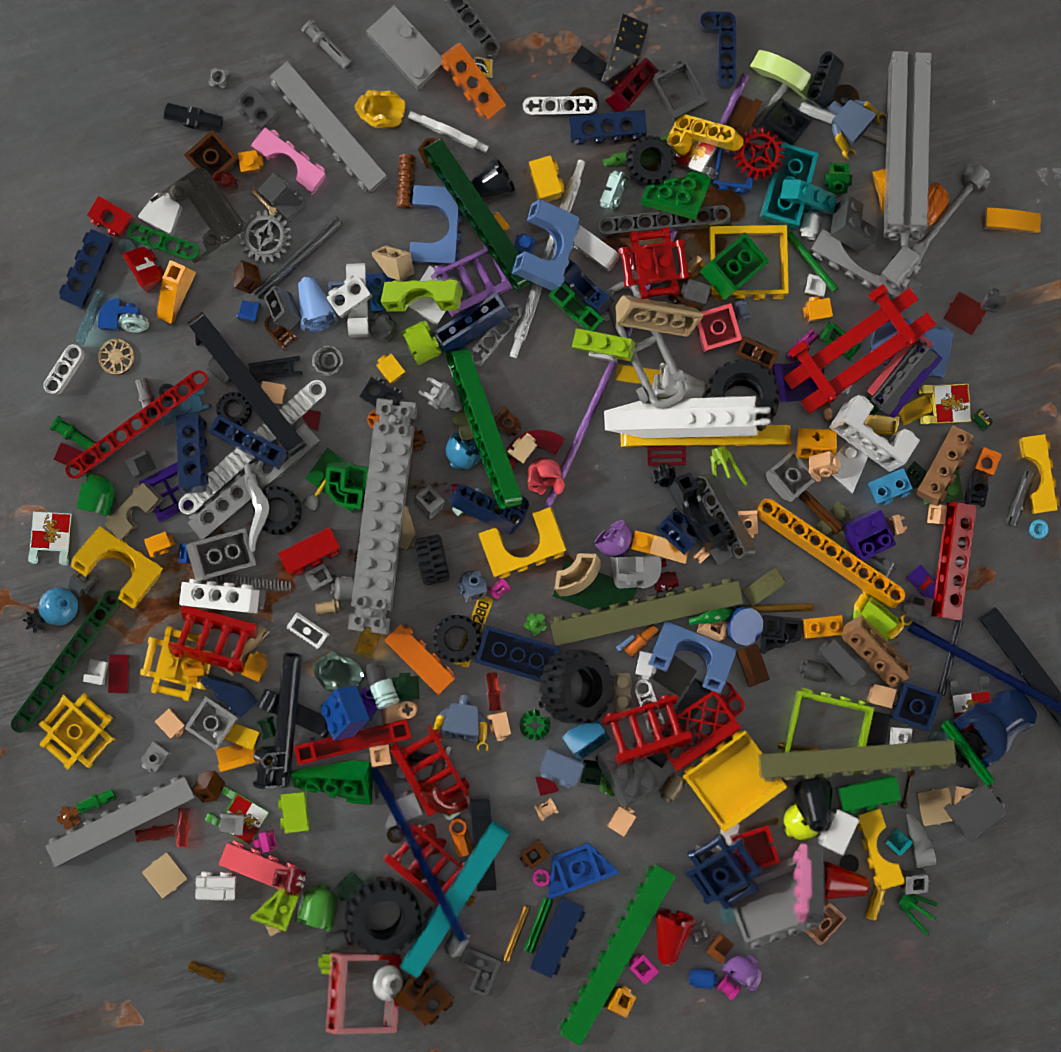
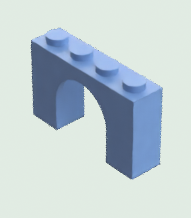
M414 185L413 207L433 208L442 211L449 219L450 226L446 236L438 242H410L412 263L439 266L444 264L448 266L459 261L460 250L456 249L457 242H461V231H458V224H462V212H459L458 205L445 187Z
M541 199L532 203L527 221L547 230L551 234L555 242V253L551 260H544L525 251L517 255L512 273L551 291L562 286L565 279L563 275L569 265L568 257L574 247L573 239L579 229L578 221L580 217Z
M904 318L908 325L913 322L911 319ZM891 321L873 333L869 353L898 333ZM932 328L923 334L933 342L930 348L943 358L928 377L944 378L954 336L953 332H949V328ZM889 359L883 362L881 365L886 366L888 364Z
M665 621L648 664L667 671L674 653L682 650L694 652L702 657L707 665V673L702 687L720 694L726 683L736 649Z

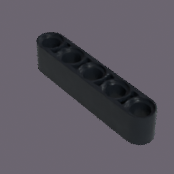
M695 678L675 709L676 715L709 694L711 690L702 687L703 683ZM694 708L693 710H691V719H694L695 715L699 711V708ZM678 719L681 729L685 731L687 720ZM663 730V736H666V738L670 737L671 731ZM675 748L669 750L670 755L673 753ZM664 752L646 757V759L660 768H663L668 761Z

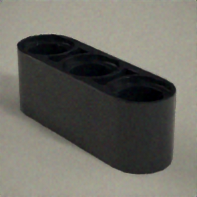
M827 51L821 55L807 92V98L819 109H825L830 105L844 68L843 61L832 51Z

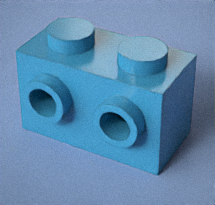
M905 467L868 483L876 503L882 502L883 506L893 502V497L899 495L900 498L911 494L910 490L914 489Z
M598 720L592 723L580 724L576 728L570 729L562 737L579 761L611 739Z

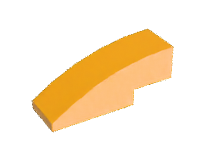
M987 207L985 209L984 229L1040 233L1041 214L1003 208Z

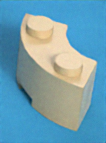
M578 553L575 562L570 567L557 571L555 590L559 596H570L579 593L594 581L602 562L598 555Z

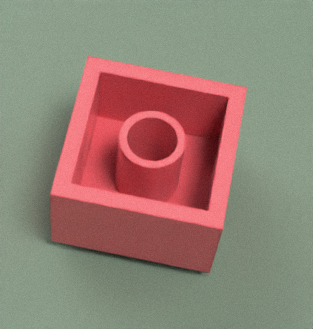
M731 303L701 312L703 313V318L697 324L696 329L704 353L741 343L742 337Z

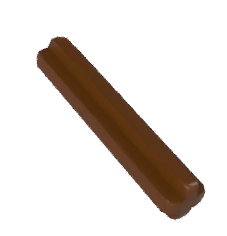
M807 490L799 495V498L836 534L843 530L844 526Z

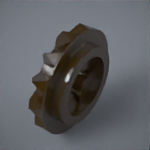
M580 87L571 93L570 96H589L594 98L598 108L599 99L592 89ZM569 100V108L573 110L574 102ZM588 100V101H587L588 107H589V108H590V107H593V103H590L589 100Z

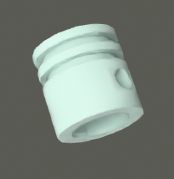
M391 679L382 680L370 686L374 700H377L376 705H378V709L387 708L400 701L397 698L398 695Z

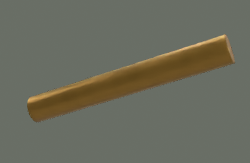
M525 905L522 907L502 959L506 962H510L530 907Z

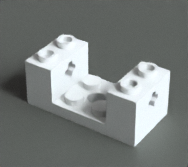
M857 395L843 404L829 428L887 471L891 472L907 462L920 439L912 431L906 429L890 436L888 440L875 434L871 427L863 425L874 406L869 403L866 397Z

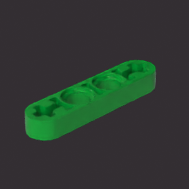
M132 224L128 228L129 238L139 244L188 261H194L199 256L198 247L191 242L140 224ZM139 228V231L146 235L145 242L143 241L144 237L140 235L134 238L132 231H136ZM151 235H159L160 241L157 244H151L149 241ZM172 240L178 244L177 249L174 251H170L167 248L168 242ZM182 243L185 249L190 250L193 247L195 254H191L188 257L187 252L181 250Z

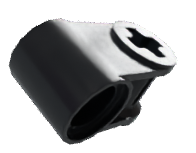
M978 470L971 474L969 485L965 492L964 504H976L985 507L989 490L986 472Z

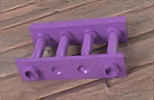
M483 246L484 249L446 267L444 264L438 266L430 276L432 280L440 277L442 281H446L449 279L447 273L457 269L469 292L468 299L463 301L461 298L459 310H449L451 317L474 307L496 292L500 295L513 288L485 246ZM486 254L490 255L502 278V283L498 285L492 283L480 257ZM473 261L486 286L485 291L481 293L476 291L463 265Z

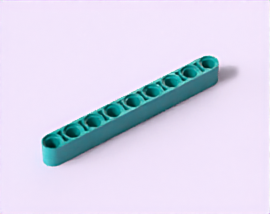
M492 821L402 961L401 969L415 978L421 974L506 841L510 830L496 821Z

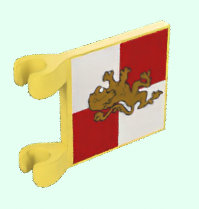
M969 384L922 385L918 388L919 394L932 393L933 416L920 417L922 425L971 422Z

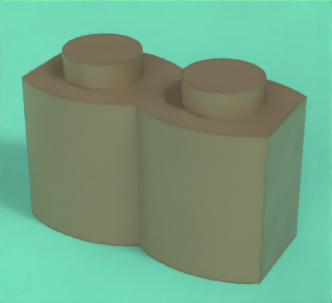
M614 673L612 681L615 691L613 707L616 712L630 710L633 705L630 694L632 687L631 676L629 673Z

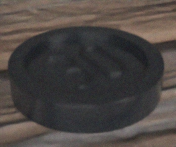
M846 854L840 859L839 865L842 868L856 872L859 867V861L854 855Z

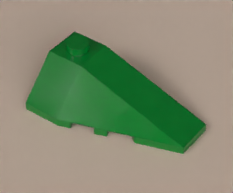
M350 760L294 770L290 773L295 788L313 793L324 792L334 799L336 796L347 799L346 802L352 804L371 805L373 772L370 761Z

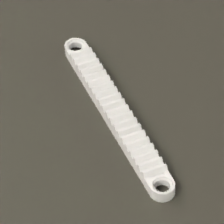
M320 380L311 381L289 400L287 404L282 406L279 411L291 426L324 398L327 391L325 384ZM320 385L322 387L321 394H312V387ZM265 423L253 432L271 443L277 440ZM236 448L207 474L209 484L206 485L205 492L185 494L180 499L178 504L180 511L185 515H192L244 470V465L250 464L256 458ZM186 500H191L194 503V507L190 511H186L183 508Z

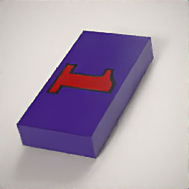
M920 564L906 578L922 596L934 599L936 581Z

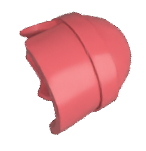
M548 457L535 459L527 470L528 490L542 496L547 486L552 485L555 493L560 494L564 490L565 483L559 464Z

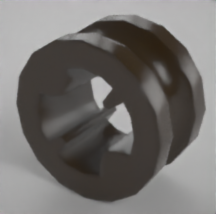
M400 826L390 827L387 831L388 840L392 843L401 842L404 838V830ZM398 829L401 837L394 840L391 838L392 834L390 832Z

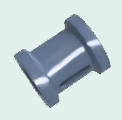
M747 299L731 303L737 322L752 318L746 306Z

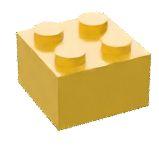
M551 155L530 161L529 171L538 200L551 202L562 199L564 184L562 178L557 177V174H559L557 161L552 160Z

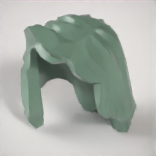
M333 651L328 655H323L313 663L315 677L325 690L331 692L338 688L359 687V684L364 679V671L360 668V665L354 659L345 657L338 652Z

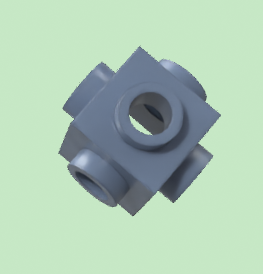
M467 571L463 573L458 583V590L460 594L464 595L466 603L485 598L487 582L485 577L481 576L480 571Z

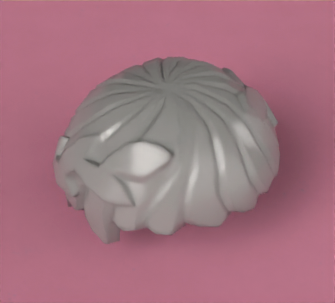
M330 345L323 346L314 353L312 365L317 373L324 376H332L342 368L343 355L336 347H331Z

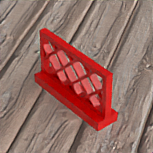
M712 691L677 715L678 719L687 720L684 732H687L689 721L700 723L699 733H691V735L698 736L697 744L693 747L679 746L682 747L681 754L675 759L669 754V750L663 752L675 770L679 771L741 729V726L718 693ZM713 695L718 700L717 710L706 708L707 699ZM704 702V707L698 706ZM720 705L722 706L724 711L719 710ZM694 708L703 709L701 720L691 719V710ZM705 710L716 712L715 723L703 721ZM718 713L727 714L731 721L725 725L717 724ZM669 720V721H667L666 723H664L663 725H661L660 728H661V730H669V731H671V733H670V737H671V736L673 735V731H674V730H673V727H672V728H666L667 726H669V725L671 724V722H670V720ZM703 723L714 725L711 735H701ZM716 726L721 727L720 729H718L717 731H715ZM652 731L651 734L656 739L654 731ZM700 737H704V738H705V739H703L702 741L699 742Z

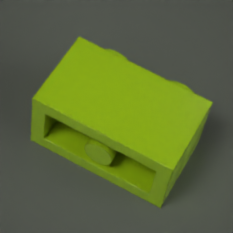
M306 792L281 794V798L278 799L279 810H283V818H280L281 829H285V833L310 830Z

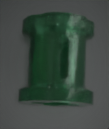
M273 716L257 722L263 732V740L275 736L276 729L272 721L274 719Z

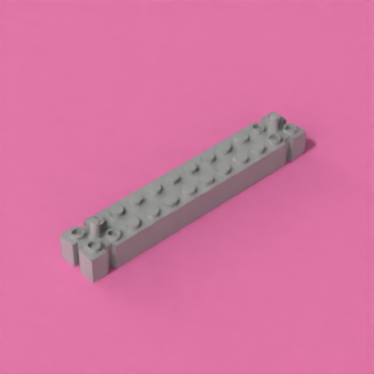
M377 398L375 414L380 416L379 422L374 421L351 606L356 607L355 614H350L348 629L366 631V627H372L371 632L389 634L391 619L386 618L387 611H392L415 431V428L410 426L411 420H416L418 407L416 403L400 401V406H396L393 400Z

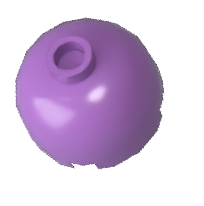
M619 520L610 525L612 529L609 531H602L594 542L598 550L608 557H617L619 555L622 557L630 551L629 547L633 540L632 531L624 520Z
M741 955L734 956L729 959L722 969L729 978L739 985H748L746 989L752 992L758 987L762 976L760 968L756 965L758 961L750 955H747V957Z

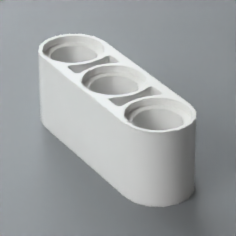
M579 225V229L573 239L574 248L610 272L621 258V255Z
M71 344L64 350L44 381L45 391L54 396L63 392L84 360L85 353L82 348ZM77 349L79 355L77 358L72 359L70 353L72 350ZM67 365L69 368L68 373L61 375L60 368ZM57 381L58 388L55 391H51L50 384Z
M647 680L636 682L634 692L639 706H643L647 701H657L650 682ZM640 683L647 684V693L640 694L637 688ZM660 709L655 710L657 719L663 725L664 720ZM642 714L648 730L652 732L653 729L650 727L651 723L648 714Z

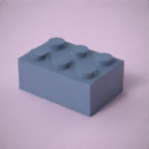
M548 748L539 771L542 772V777L549 780L557 778L560 780L559 783L561 785L571 788V785L576 786L585 764Z

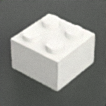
M833 808L830 811L828 828L817 835L818 843L843 855L859 819Z

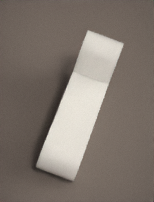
M346 264V279L358 275L367 288L366 264ZM359 285L354 286L351 290L352 294H359L361 287ZM368 300L348 314V335L350 338L369 337Z

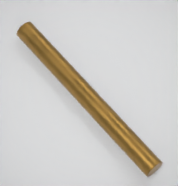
M813 603L736 605V609L748 607L758 612L814 610Z

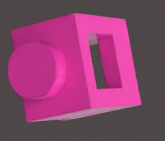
M637 953L629 961L631 963L629 968L644 985L659 973V970L644 954L639 955ZM641 963L646 965L644 970L639 969Z

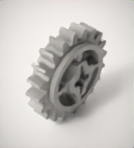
M267 210L264 211V215L257 211V217L250 214L251 221L244 219L247 226H240L244 233L238 234L240 238L244 239L239 244L241 246L246 245L243 248V252L250 251L248 254L249 258L255 255V261L258 262L262 258L264 264L267 258L272 263L274 262V256L281 259L279 253L286 254L287 252L284 247L291 246L286 242V240L292 239L290 235H286L291 229L284 228L288 224L287 221L281 222V215L275 218V215L268 216ZM266 222L262 228L253 229L256 225ZM273 225L279 228L280 238L273 235ZM267 233L269 239L265 238V240L263 241L261 235H265ZM250 235L258 240L257 249L252 246ZM269 245H277L272 250L264 251Z

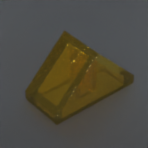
M366 627V631H361L353 654L373 660L381 633L371 632V627Z

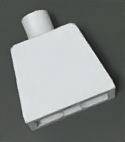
M170 187L165 196L155 193L138 215V218L173 236L182 211V206L175 202L180 192Z

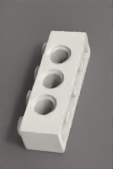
M190 579L189 583L182 582L179 605L257 613L260 590H254L252 585L241 584V588H236V584L224 583V586H218V582L207 581L206 584H201V581L196 582V580ZM202 590L204 591V596H203V598H201V592H202ZM219 592H221L220 600L218 599ZM238 593L239 599L236 602L235 596Z

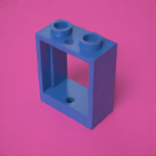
M745 146L744 153L750 154L748 148ZM718 148L715 172L718 173V176L713 180L712 187H716V190L719 191L732 189L738 194L750 192L754 174L747 178L746 185L719 181L723 150Z

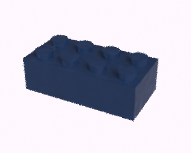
M486 625L475 663L540 682V676L544 673L542 671L544 666L548 665V660L560 651V647Z

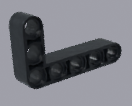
M490 796L470 797L469 799L474 849L492 823ZM494 859L477 884V892L497 890Z

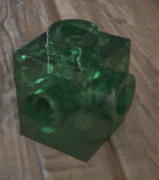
M399 673V677H391L399 700L420 699L418 676H411L410 673Z

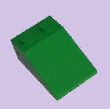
M744 233L711 260L700 272L720 296L726 300L770 261L751 238Z

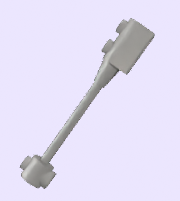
M970 164L962 174L966 185L922 240H919L911 249L909 247L901 248L881 273L879 280L896 291L900 288L905 289L911 281L908 279L912 273L916 275L922 268L920 263L930 241L972 190H985L990 184V173L983 166L978 164L973 166Z

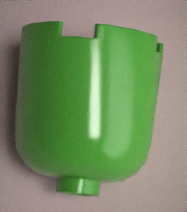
M319 884L318 887L307 888L303 893L294 922H301L303 925L331 932L338 906L337 895L329 891V886Z

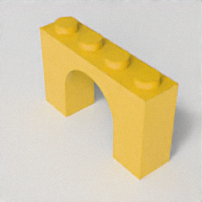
M552 507L532 514L540 534V543L537 550L528 557L520 558L512 555L507 550L500 530L497 528L479 533L494 577L506 578L511 576V571L517 570L519 573L529 569L528 565L535 563L538 566L546 563V559L553 556L554 559L565 556L564 552L568 551Z
M99 526L75 554L70 567L87 577L101 560L115 558L123 561L130 568L132 577L122 588L118 599L135 609L160 578L163 568L158 563L146 558L140 551L130 547L125 541L119 540L109 530Z

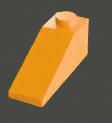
M634 531L630 547L631 551L661 556L663 559L686 564L688 552L684 555L666 538Z

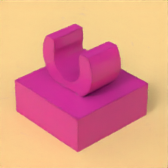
M274 830L259 833L260 839L253 840L254 848L262 847V852L278 849Z

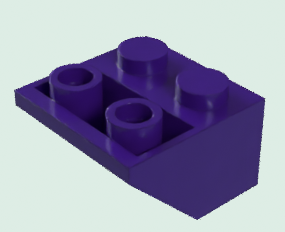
M882 510L869 511L843 524L844 528L842 531L848 544L862 561L896 545Z

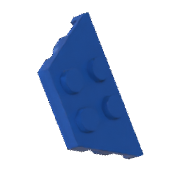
M589 843L552 856L548 897L552 899L619 874V872Z

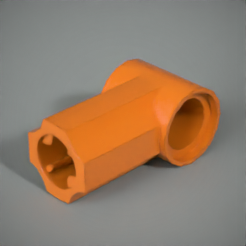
M456 817L450 822L449 829L458 857L470 855L474 849L466 821L461 817ZM461 822L464 828L462 831L457 832L453 829V824Z

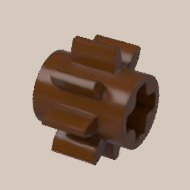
M414 427L412 447L414 452L423 449L422 445L426 444L423 430L417 431L416 427Z

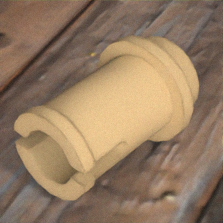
M335 599L329 602L316 603L317 615L332 612L337 614V612L341 611L340 601Z

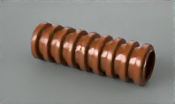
M402 154L399 156L401 161H399L400 167L398 171L400 173H398V177L400 179L397 180L399 191H397L398 197H396V200L398 202L396 206L399 208L413 207L411 202L413 201L412 190L414 189L412 184H414L413 178L415 177V174H413L415 168L413 167L416 165L414 162L416 157L411 154Z

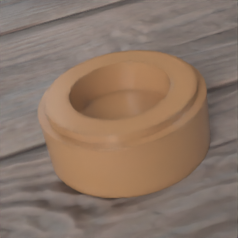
M827 402L823 405L826 422L833 421L831 404Z

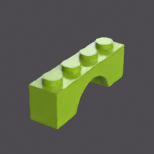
M452 279L446 281L411 280L404 282L394 280L384 283L381 303L387 312L406 311L407 307L415 300L431 298L435 300L441 311L459 310L463 290L458 281Z

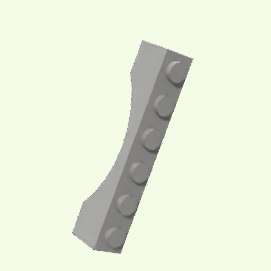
M823 229L809 251L815 259L827 261L831 268L843 270L846 272L845 275L853 280L859 279L862 281V285L869 289H876L884 284L889 291L887 296L892 299L909 287L917 296L923 286L908 278L911 281L905 289L893 290L879 280V275L872 274L858 266L847 255L841 242L830 236V233Z

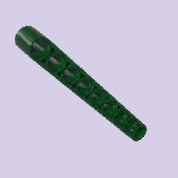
M438 139L423 148L425 158L511 286L516 291H519L532 283L512 273L516 257L519 255L518 251L446 144L441 139Z
M107 591L13 717L11 728L15 732H26L32 727L122 604V601L118 599L119 592ZM111 594L117 596V602L113 605L108 601ZM101 609L106 613L103 620L97 618V612ZM88 625L94 627V633L91 636L85 632ZM78 640L83 644V648L80 651H76L74 648V644ZM66 656L71 658V664L68 667L63 665V658ZM53 672H58L60 675V679L56 683L51 679ZM43 687L48 690L46 698L40 696V690ZM31 703H34L37 706V710L34 714L30 713L28 710V707ZM20 718L25 721L23 729L17 727V721Z

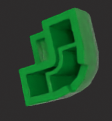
M333 462L327 466L325 489L336 505L355 509H362L364 507L368 466L354 465L353 462Z
M87 472L86 483L82 482L76 508L109 516L113 498H116V488L110 479L99 474Z

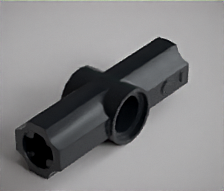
M167 103L164 110V120L180 123L191 129L199 130L201 128L220 133L223 125V116L204 112V110L197 107H183Z

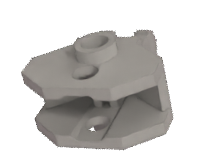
M428 377L426 381L434 387L429 394L421 390L418 392L420 396L429 401L427 404L436 410L438 408L444 410L448 408L454 412L462 410V403L453 397L455 393L450 390L451 386L443 381L440 383Z

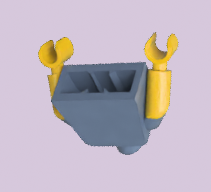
M835 100L828 108L836 115L832 120V131L837 144L842 150V156L850 160L847 156L849 151L853 155L856 154V151L849 147H853L873 122L875 124H882L879 121V116L886 118V114L878 113V109L869 101L849 100L843 107Z
M461 695L459 704L451 703L449 708H445L436 717L434 730L438 729L443 738L478 742V751L479 746L485 744L487 751L488 744L485 740H487L488 725L482 713L478 712V707L470 705L471 697Z

